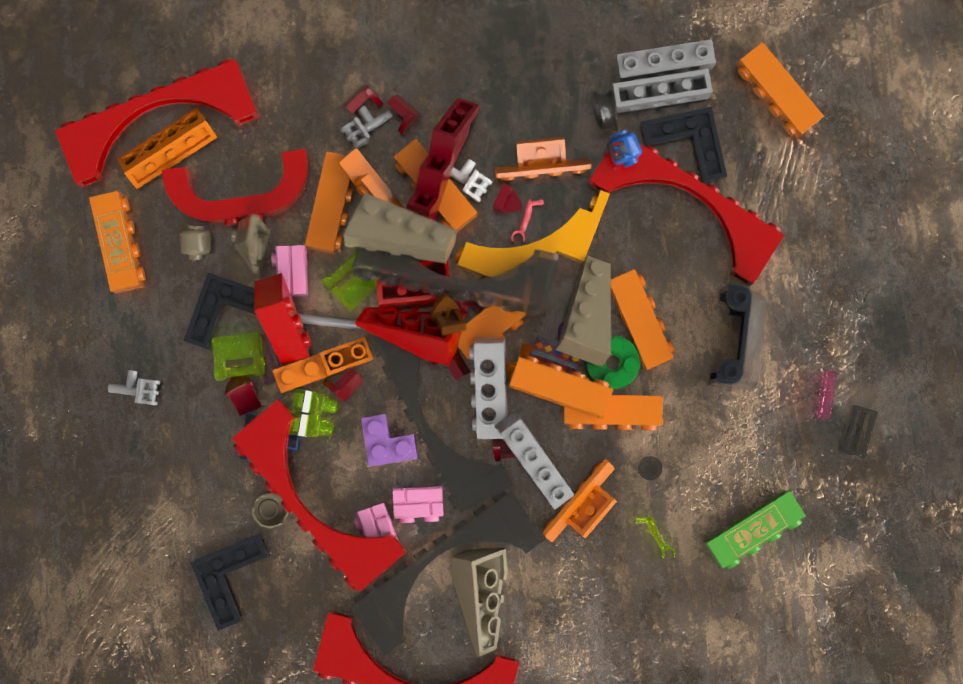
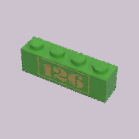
M785 490L710 537L704 543L718 566L730 569L739 564V558L745 554L751 556L761 549L760 545L764 542L772 543L782 536L780 532L787 528L792 530L801 525V519L806 517L791 491Z

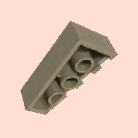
M364 193L344 232L345 247L354 248V246L366 248L369 251L376 252V250L391 252L393 255L400 256L405 254L414 256L417 259L446 263L456 243V230Z
M587 256L577 275L556 350L601 367L611 356V264Z

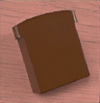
M442 293L432 308L431 319L436 322L442 336L466 331V322L457 303L450 295Z

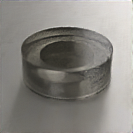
M653 456L642 458L637 466L638 474L645 480L657 479L662 473L660 460Z

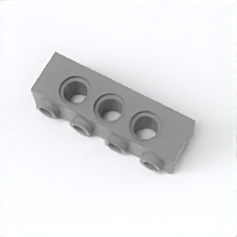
M710 39L617 54L614 64L617 81L620 83L703 69L712 70L716 60L713 42Z
M709 69L614 83L610 90L614 114L709 99L713 93Z
M505 337L476 338L474 345H470V360H474L475 369H471V384H475L476 392L472 393L471 396L472 407H476V416L472 418V429L477 431V439H503L494 426L508 416ZM483 360H491L494 363V367L486 369L482 366L481 362ZM484 384H491L494 386L495 391L488 393L484 391L482 386ZM487 407L493 408L496 414L488 416L484 413L483 409Z
M515 412L494 426L554 509L574 496V493Z

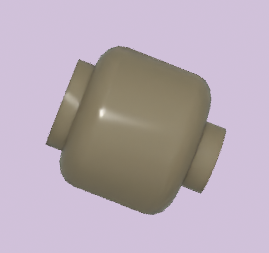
M186 225V229L180 231V252L188 255L190 260L203 259V255L211 252V232L205 229V225Z

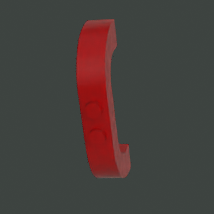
M306 149L282 152L284 173L281 182L275 189L264 194L218 201H205L196 196L192 188L190 170L186 167L162 170V178L170 200L190 218L207 224L225 223V226L238 225L239 221L251 215H255L263 221V217L274 216L291 208L301 198L307 187L310 176V163Z

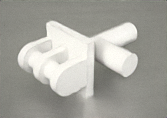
M467 159L460 171L453 167L450 177L465 185L463 192L468 198L480 202L482 193L485 194L487 192L486 187L493 182L477 170L469 177L468 175L475 166V163Z

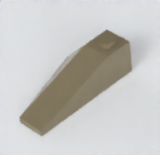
M251 215L239 221L237 228L234 227L232 242H234L235 248L255 276L261 277L270 229L257 216Z
M506 548L469 550L451 557L453 583L475 654L479 657L497 649L501 619L498 617L499 604L504 602V595L501 594L503 580H507L508 574Z

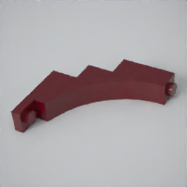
M457 97L432 131L429 155L420 166L416 191L407 202L406 210L436 221L450 174L469 134L470 123L478 114L479 104Z

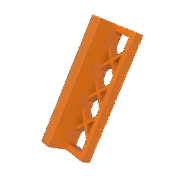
M196 107L117 158L124 174L134 187L138 189L162 174V170L171 168L216 139L217 136L199 108ZM197 117L199 118V119H197L196 121H194L193 123L189 124V123H190L192 120H194L195 118H197ZM135 158L134 161H132L131 163H129L128 165H126L127 162H129V161H131L132 159Z

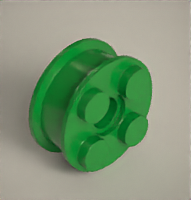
M612 335L611 356L617 358V368L614 370L609 369L606 362L602 367L587 361L584 363L586 373L592 382L595 379L609 383V388L619 389L630 384L637 376L640 368V357L636 347L629 340L621 336Z

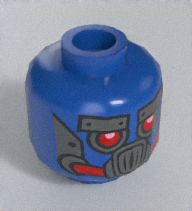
M624 130L609 137L610 141L607 143V149L615 165L623 164L624 168L638 163L637 157L641 156L642 149L635 133H628L627 130Z

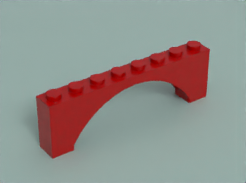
M231 59L223 60L217 64V67L200 69L195 72L194 76L189 78L180 77L175 79L173 84L166 87L162 85L154 87L150 90L151 93L143 96L141 94L134 95L128 99V102L123 104L114 103L107 106L106 110L100 113L91 112L84 115L83 119L77 122L68 121L63 123L61 128L55 130L75 184L82 188L104 179L102 175L103 167L109 151L118 136L132 121L152 109L171 104L201 105L227 115L233 119L237 126L259 118L237 61L235 59L232 61Z
M640 144L642 154L637 157L638 163L624 168L623 164L615 165L609 151L606 153L589 179L588 184L598 191L602 190L611 193V191L634 184L661 183L675 186L693 194L712 210L725 231L732 256L733 269L729 274L748 286L755 283L785 236L780 232L781 229L777 225L770 222L766 224L760 220L759 214L750 209L748 211L744 210L739 206L740 203L729 196L725 198L719 194L720 190L718 188L698 181L699 177L691 171L684 172L678 168L679 164L670 158L665 160L658 155L659 152L649 145L645 147Z
M276 400L232 437V440L235 442L233 447L242 457L244 455L247 456L251 461L249 466L256 475L262 474L267 480L264 484L273 495L277 493L282 498L280 503L289 514L293 512L297 516L298 520L296 523L305 533L309 531L314 537L312 542L321 552L323 550L326 551L330 556L328 561L336 571L341 569L346 575L344 580L352 590L356 588L360 592L407 551L392 533L380 537L347 534L324 524L305 507L293 487L287 460L290 428L296 418L281 400Z
M334 611L328 612L313 668L314 672H318V677L329 680L332 679V676L341 678V682L344 684H415L392 675L370 656L355 631L352 623L353 616ZM495 654L494 660L486 667L463 680L450 684H515L520 662L518 659Z

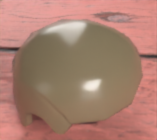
M265 491L258 495L251 508L253 519L260 526L266 528L282 525L289 513L280 503L282 498L277 493L273 495L270 491Z

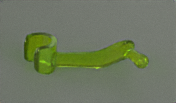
M650 516L643 519L637 518L636 524L648 523L652 536L661 548V557L665 559V551L671 549L672 558L675 559L676 550L666 544L654 520Z

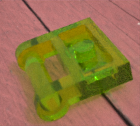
M358 249L352 252L353 255L333 274L321 280L350 313L377 289L376 281L384 278ZM360 262L364 267L338 289L335 284Z
M261 332L212 338L215 362L214 376L216 381H224L229 377L253 374L255 376H263L265 374ZM253 357V365L226 368L225 361Z

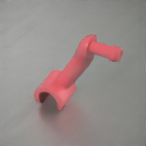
M529 199L527 201L518 231L513 232L511 235V243L513 245V238L516 235L522 237L524 244V233L531 218L532 206L543 205L542 199L536 201Z

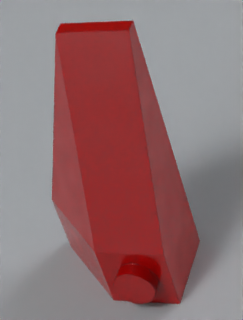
M365 307L355 321L356 326L424 360L444 365L450 364L457 351L461 332L442 336L436 322L431 319V312L419 311V308L412 307L411 311H397L395 307ZM461 312V314H462V316H463V318H464V320H465V313Z

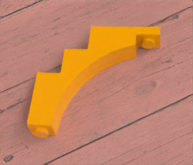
M601 190L598 196L593 195L589 205V209L593 210L592 212L579 208L575 215L560 229L534 243L512 248H489L466 242L464 248L459 247L455 260L459 261L458 268L512 288L520 266L547 276L555 254L583 264L610 193Z

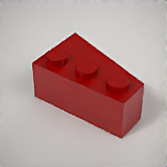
M449 259L446 263L424 260L407 270L403 269L376 281L379 307H395L397 310L411 309V307L427 308L433 307L442 293H447L452 297Z
M280 273L255 281L254 311L281 365L309 357V347L312 346L309 333L303 329L302 319L297 313L283 274Z

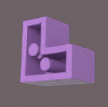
M386 414L361 418L369 467L419 459L415 435L391 438Z

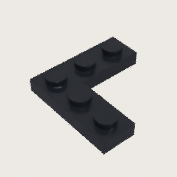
M712 107L641 121L645 146L692 137L702 182L705 183L727 177Z
M207 273L184 341L208 349L224 304L256 315L254 311L255 288Z
M260 533L190 562L218 631L242 621L224 575L269 556Z

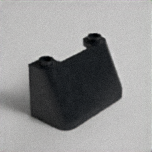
M728 284L719 291L718 302H722L728 307L729 316L740 317L736 359L722 362L717 372L709 373L708 385L749 390L754 388L759 381L768 306L766 299L762 295L741 285Z

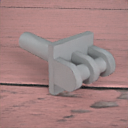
M363 106L357 112L365 123L362 125L359 119L355 117L353 121L341 128L342 133L347 134V140L352 141L354 144L352 146L353 149L367 145L370 139L368 132L393 117L388 109L373 118L366 106Z
M128 370L126 385L115 383L108 385L109 393L135 395V403L157 405L158 403L155 402L156 395H159L157 385H160V381L137 380L138 371Z

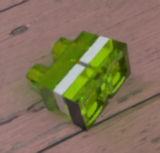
M295 388L291 410L312 413L313 415L292 413L296 420L291 424L289 435L319 438V436H332L334 423L324 422L322 417L323 412L336 414L338 401L326 397L325 394Z

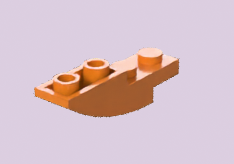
M363 337L274 369L272 374L279 393L282 394L347 371L350 367L360 366L372 361L373 357L366 338Z

